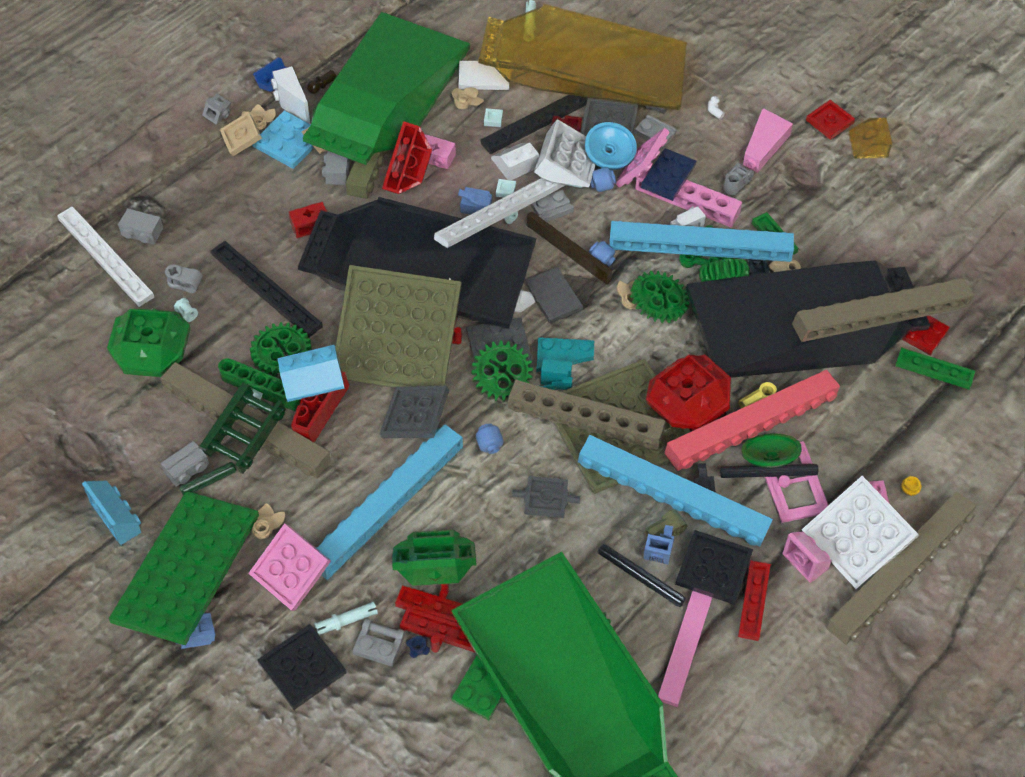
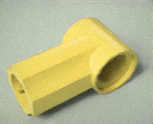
M770 382L762 383L758 390L739 400L740 408L742 409L776 393V386Z

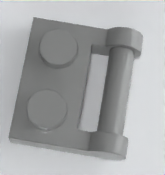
M366 618L354 646L353 655L393 667L406 631L373 623L372 620ZM369 631L395 638V641L392 643L368 634Z

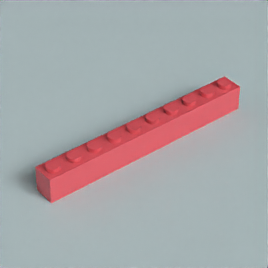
M824 370L668 442L664 454L677 471L683 468L688 469L700 460L705 461L715 453L720 454L732 445L737 446L743 440L754 438L764 430L769 431L779 423L784 424L790 418L801 416L811 408L816 409L826 401H833L837 397L840 385L828 370Z

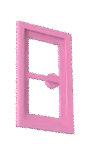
M804 441L800 442L802 452L799 456L801 464H813ZM782 475L779 477V480L777 477H765L781 523L817 516L829 506L817 475L794 479ZM808 480L817 504L789 509L781 487L786 488L792 483Z

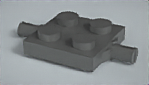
M536 476L528 477V484L525 490L513 489L512 497L524 498V514L564 518L565 508L568 503L580 504L581 495H569L567 489L568 480Z

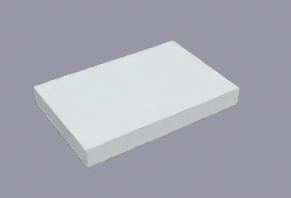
M459 61V89L473 87L479 90H509V61Z

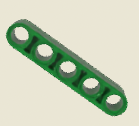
M225 358L219 362L220 376L225 383L239 388L244 382L250 385L251 388L263 393L261 398L275 404L280 400L285 408L296 411L297 406L300 405L301 399L287 402L281 379L233 359Z

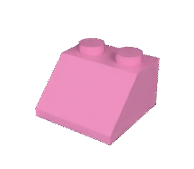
M804 531L792 532L788 535L783 555L809 583L829 569L832 560L825 551H822L816 545L812 537L807 536Z

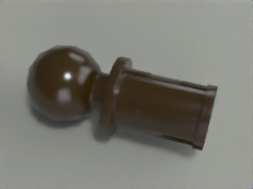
M330 70L321 77L317 76L316 80H312L307 84V90L312 94L318 93L320 87L324 89L327 84L335 79V72Z

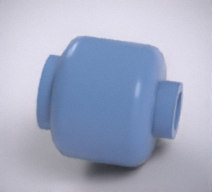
M604 167L593 171L591 179L592 188H596L598 192L614 188L616 178L613 170Z
M597 241L588 251L608 267L616 260L614 258L615 250L605 241L600 243Z
M484 424L478 428L476 440L480 450L489 454L497 453L504 443L498 426Z

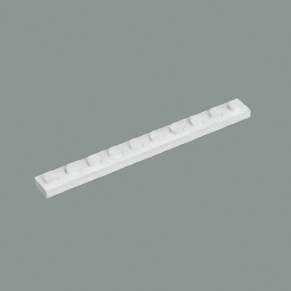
M541 178L436 232L434 240L449 248L567 184L551 182Z

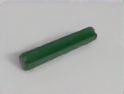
M229 462L181 485L180 491L183 495L187 492L194 493L235 473L236 467L233 462Z

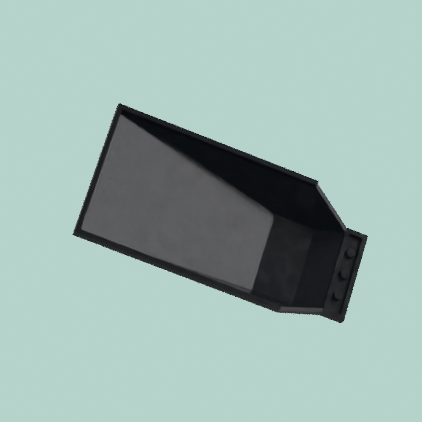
M378 197L377 200L341 214L320 210L298 264V270L315 274L331 287L343 291L346 288L349 265L447 280L450 278L451 280L462 282L457 311L458 318L509 329L537 238L488 226L447 248L434 240V235L436 232L462 218Z
M876 260L689 283L686 286L708 356L731 378L873 364L911 331L928 330L930 327L927 316L801 342L792 325L797 312L801 310H810L819 306L825 307L835 303H845L854 299L859 300L869 296H879L888 292L894 293L903 289L914 288L905 267L887 268Z

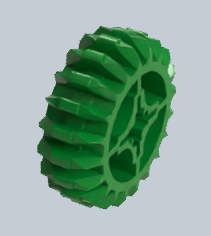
M744 259L717 260L706 263L699 268L701 282L749 276V266Z

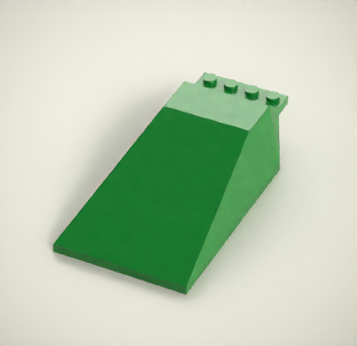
M381 12L313 109L311 126L304 134L303 142L367 165L374 153L395 149L403 121L421 126L457 70L459 61H462L469 51L470 43Z
M562 551L451 610L454 618L546 770L553 777H678L667 759L662 701Z

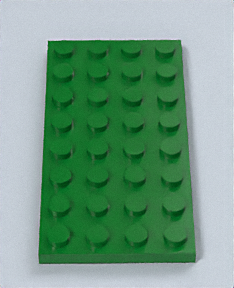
M192 492L185 493L110 615V623L186 646L191 634L197 627L253 528L254 523L257 521L259 512Z

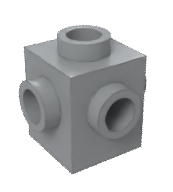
M216 94L214 97L207 99L202 116L218 124L223 118L226 119L229 116L231 102Z

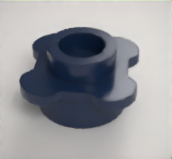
M415 636L407 641L406 644L410 648V657L417 658L418 655L429 654L430 648L427 647V638L425 636Z

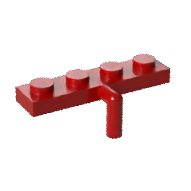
M440 584L441 590L438 596L402 585L395 602V607L405 610L409 607L457 623L451 610L462 605V603L446 599L449 592V584Z
M407 607L400 623V629L431 638L432 652H439L442 642L475 652L458 623Z

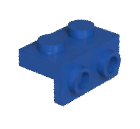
M276 58L253 73L260 89L269 92L275 90L271 83V79H274L273 71L288 68L284 66L281 58Z

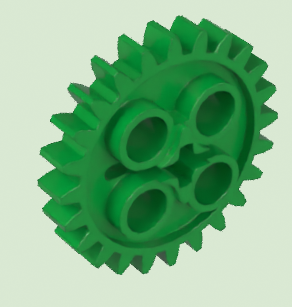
M652 271L649 274L644 272L642 276H638L637 280L635 279L630 290L632 292L630 297L634 298L632 304H637L635 309H641V315L646 313L647 319L653 317L654 322L657 319H660L661 323L665 319L668 323L672 319L676 322L678 318H682L683 314L686 313L690 302L688 301V295H686L687 291L683 290L684 284L679 285V279L674 281L673 275L667 277L666 272L663 275H660L659 271L656 274Z
M280 322L277 327L272 323V328L265 326V332L259 330L260 336L254 335L255 341H251L250 355L254 366H258L259 371L264 370L266 374L271 372L272 376L279 373L281 377L279 364L276 360L284 357L283 352H285V356L312 350L311 340L308 338V334L303 332V328L297 329L296 324L291 328L289 322L286 326H283L282 322Z
M500 340L499 345L496 346L493 341L491 348L486 344L485 351L480 349V356L475 355L474 359L477 362L472 363V367L476 369L472 370L471 374L476 376L472 381L478 382L476 389L482 387L481 395L486 392L488 393L487 399L494 396L496 402L501 397L502 402H505L506 397L509 398L514 385L509 378L529 383L527 380H532L533 376L528 374L533 372V368L528 367L532 364V361H526L529 354L522 355L523 348L517 350V344L510 347V341L503 345L502 340ZM501 354L504 355L507 360L504 362H500L497 360L496 357ZM517 367L521 373L513 374L511 368ZM491 368L494 374L486 375L484 369ZM499 369H500V370H503V369L506 370L505 373H501V374L498 373V372H499ZM505 381L507 382L508 387L501 388L499 387L498 382Z

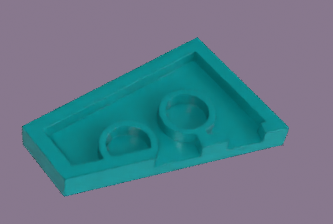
M538 337L536 373L541 372L543 359L572 362V365L594 360L595 340Z

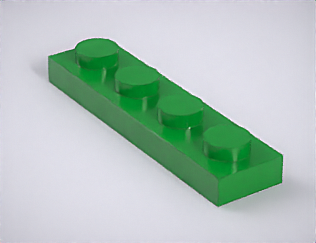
M902 347L895 365L896 367L970 390L975 374L974 370Z

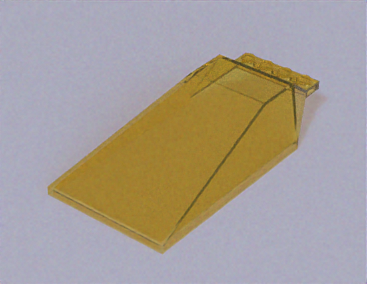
M543 4L542 7L505 21L488 17L478 63L495 67L507 82L540 91L680 110L687 42Z

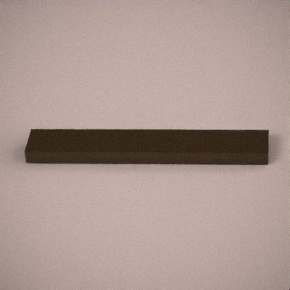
M531 211L527 214V226L606 285L611 282L612 270L534 212Z

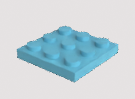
M284 110L260 134L262 139L252 146L294 169L314 149L313 145L303 142L304 135L301 132L309 128L311 124Z

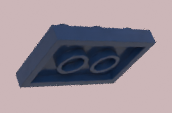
M664 148L642 181L641 188L673 201L695 168L696 160Z

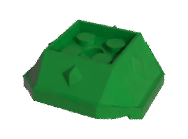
M155 308L129 309L123 315L115 318L107 350L124 374L162 377L175 362L179 363L183 359L191 329L190 324L177 312L162 311Z
M455 530L412 532L407 536L406 540L393 547V570H397L412 586L459 583L469 569L477 565L475 543L468 538L460 536V533Z

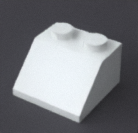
M520 143L491 156V159L507 180H513L535 170L539 153L531 143Z

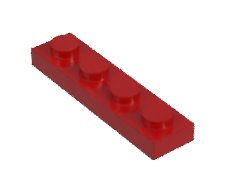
M750 560L738 637L759 641L771 564Z

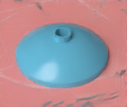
M604 122L597 124L588 132L585 139V150L590 160L597 166L617 170L626 167L632 162L636 154L637 144L633 134L627 128L617 123Z

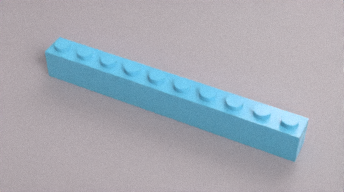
M611 221L610 246L614 250L791 262L794 251V233Z
M447 425L437 429L434 438H430L427 442L424 441L420 445L419 450L409 455L406 462L401 467H397L393 471L392 476L388 480H384L374 493H370L360 507L354 508L351 515L346 520H342L332 534L326 535L323 542L318 547H315L331 560L321 576L328 580L463 448V437Z
M589 435L579 453L578 463L583 467L598 471L604 477L613 478L621 485H628L638 493L647 494L660 503L669 504L677 511H684L694 519H701L707 522L713 528L727 531L733 537H740L750 545L761 546L773 520L592 435Z

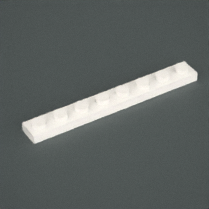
M73 207L57 215L59 221L138 307L154 298L153 292Z

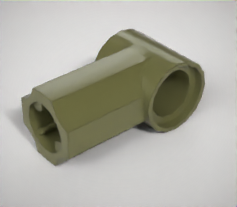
M672 509L661 520L646 527L644 532L647 537L648 534L660 536V533H664L665 525L673 526L672 535L677 536L683 533L688 525L678 511Z

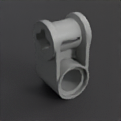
M737 163L726 174L723 186L724 192L728 195L737 194L752 180L754 171H749L741 163Z
M174 264L169 265L165 269L168 286L188 293L196 292L203 277L202 273L196 269H189Z

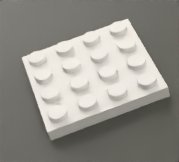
M863 476L802 529L807 536L814 539L816 545L822 551L829 555L833 565L857 591L880 568L893 560L919 536Z

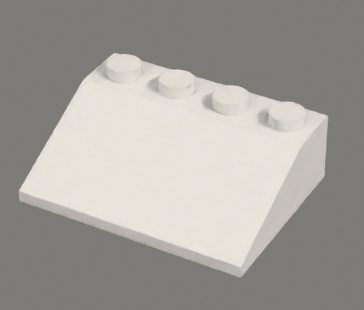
M557 119L546 134L534 173L551 182L589 187L596 164L590 160L586 153V136Z

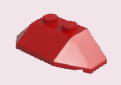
M403 121L382 186L383 190L401 194L422 184L432 154V148L420 126Z

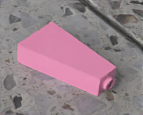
M763 108L745 152L743 165L758 173L789 138L793 123Z

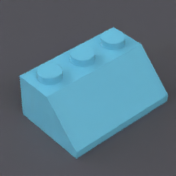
M335 345L278 358L287 402L345 388Z
M85 481L82 483L90 504L120 546L141 533L139 527L141 521L136 514L132 515L130 513L131 508L125 499L122 501L119 498L121 494L116 486L111 487L108 481Z

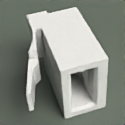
M692 206L688 211L677 215L676 219L670 222V225L704 227L706 216L698 206L695 208Z

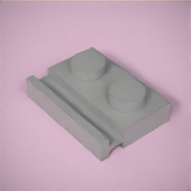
M647 115L634 129V134L649 140L665 127L670 133L666 137L667 142L661 147L663 149L672 139V136L676 134L677 129Z
M563 190L549 194L531 204L535 214L546 222L574 212V207L570 204Z

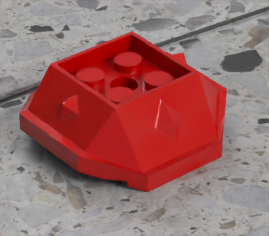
M689 354L667 366L666 369L649 381L646 402L670 426L696 430L713 422L730 409L731 377L705 354L698 356Z

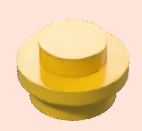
M914 476L905 478L901 483L902 491L910 496L917 495L922 488L920 480Z

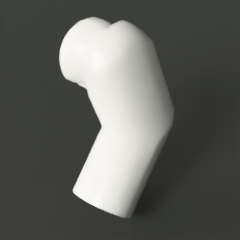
M712 96L711 100L708 101V111L721 120L725 112L718 108L719 98Z

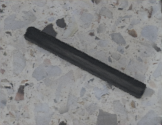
M790 464L779 468H763L759 466H722L720 468L721 478L780 477L782 475L814 476L818 475L819 472L817 464Z
M602 544L599 547V555L676 606L681 607L685 603V596L608 545Z

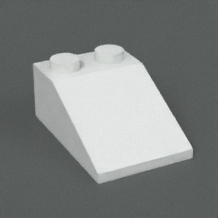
M293 67L273 71L274 79H271L273 89H275L273 91L275 101H279L280 106L290 114L311 124L308 102Z

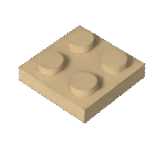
M249 111L220 129L229 153L232 156L262 139Z

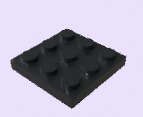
M694 530L675 585L735 605L753 549Z
M310 624L257 659L258 664L293 710L347 673L344 666Z

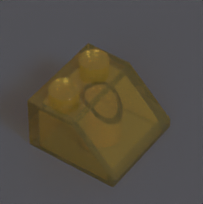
M869 118L849 130L854 159L889 157L892 139L887 118Z

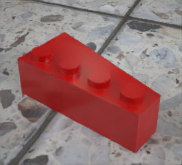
M342 372L344 389L301 399L291 424L293 431L312 442L316 441L350 387L345 372Z

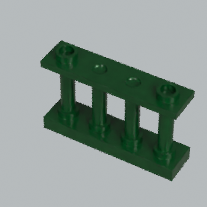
M244 382L240 385L200 444L202 451L210 457L217 451L237 462L236 467L242 474L251 467L254 457L278 421L283 419L286 411L280 400L273 407L254 397V392L250 385ZM250 403L270 413L264 423L242 412L246 404ZM240 419L259 430L252 439L232 429L234 422ZM229 435L248 445V447L240 455L221 445L223 438Z

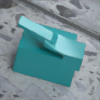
M543 359L541 385L545 386L541 387L552 390L572 388V362Z

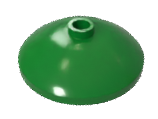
M771 433L758 435L747 440L742 445L741 451L743 458L755 466L779 468L795 461L800 456L802 447L801 443L792 436Z

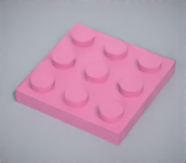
M665 127L637 148L634 159L623 169L616 180V185L619 188L624 184L628 185L634 177L638 178L643 170L645 172L649 170L653 164L651 162L652 159L654 160L660 153L659 148L663 147L667 142L666 137L670 132Z
M284 524L249 574L291 611H295L331 560L292 527Z

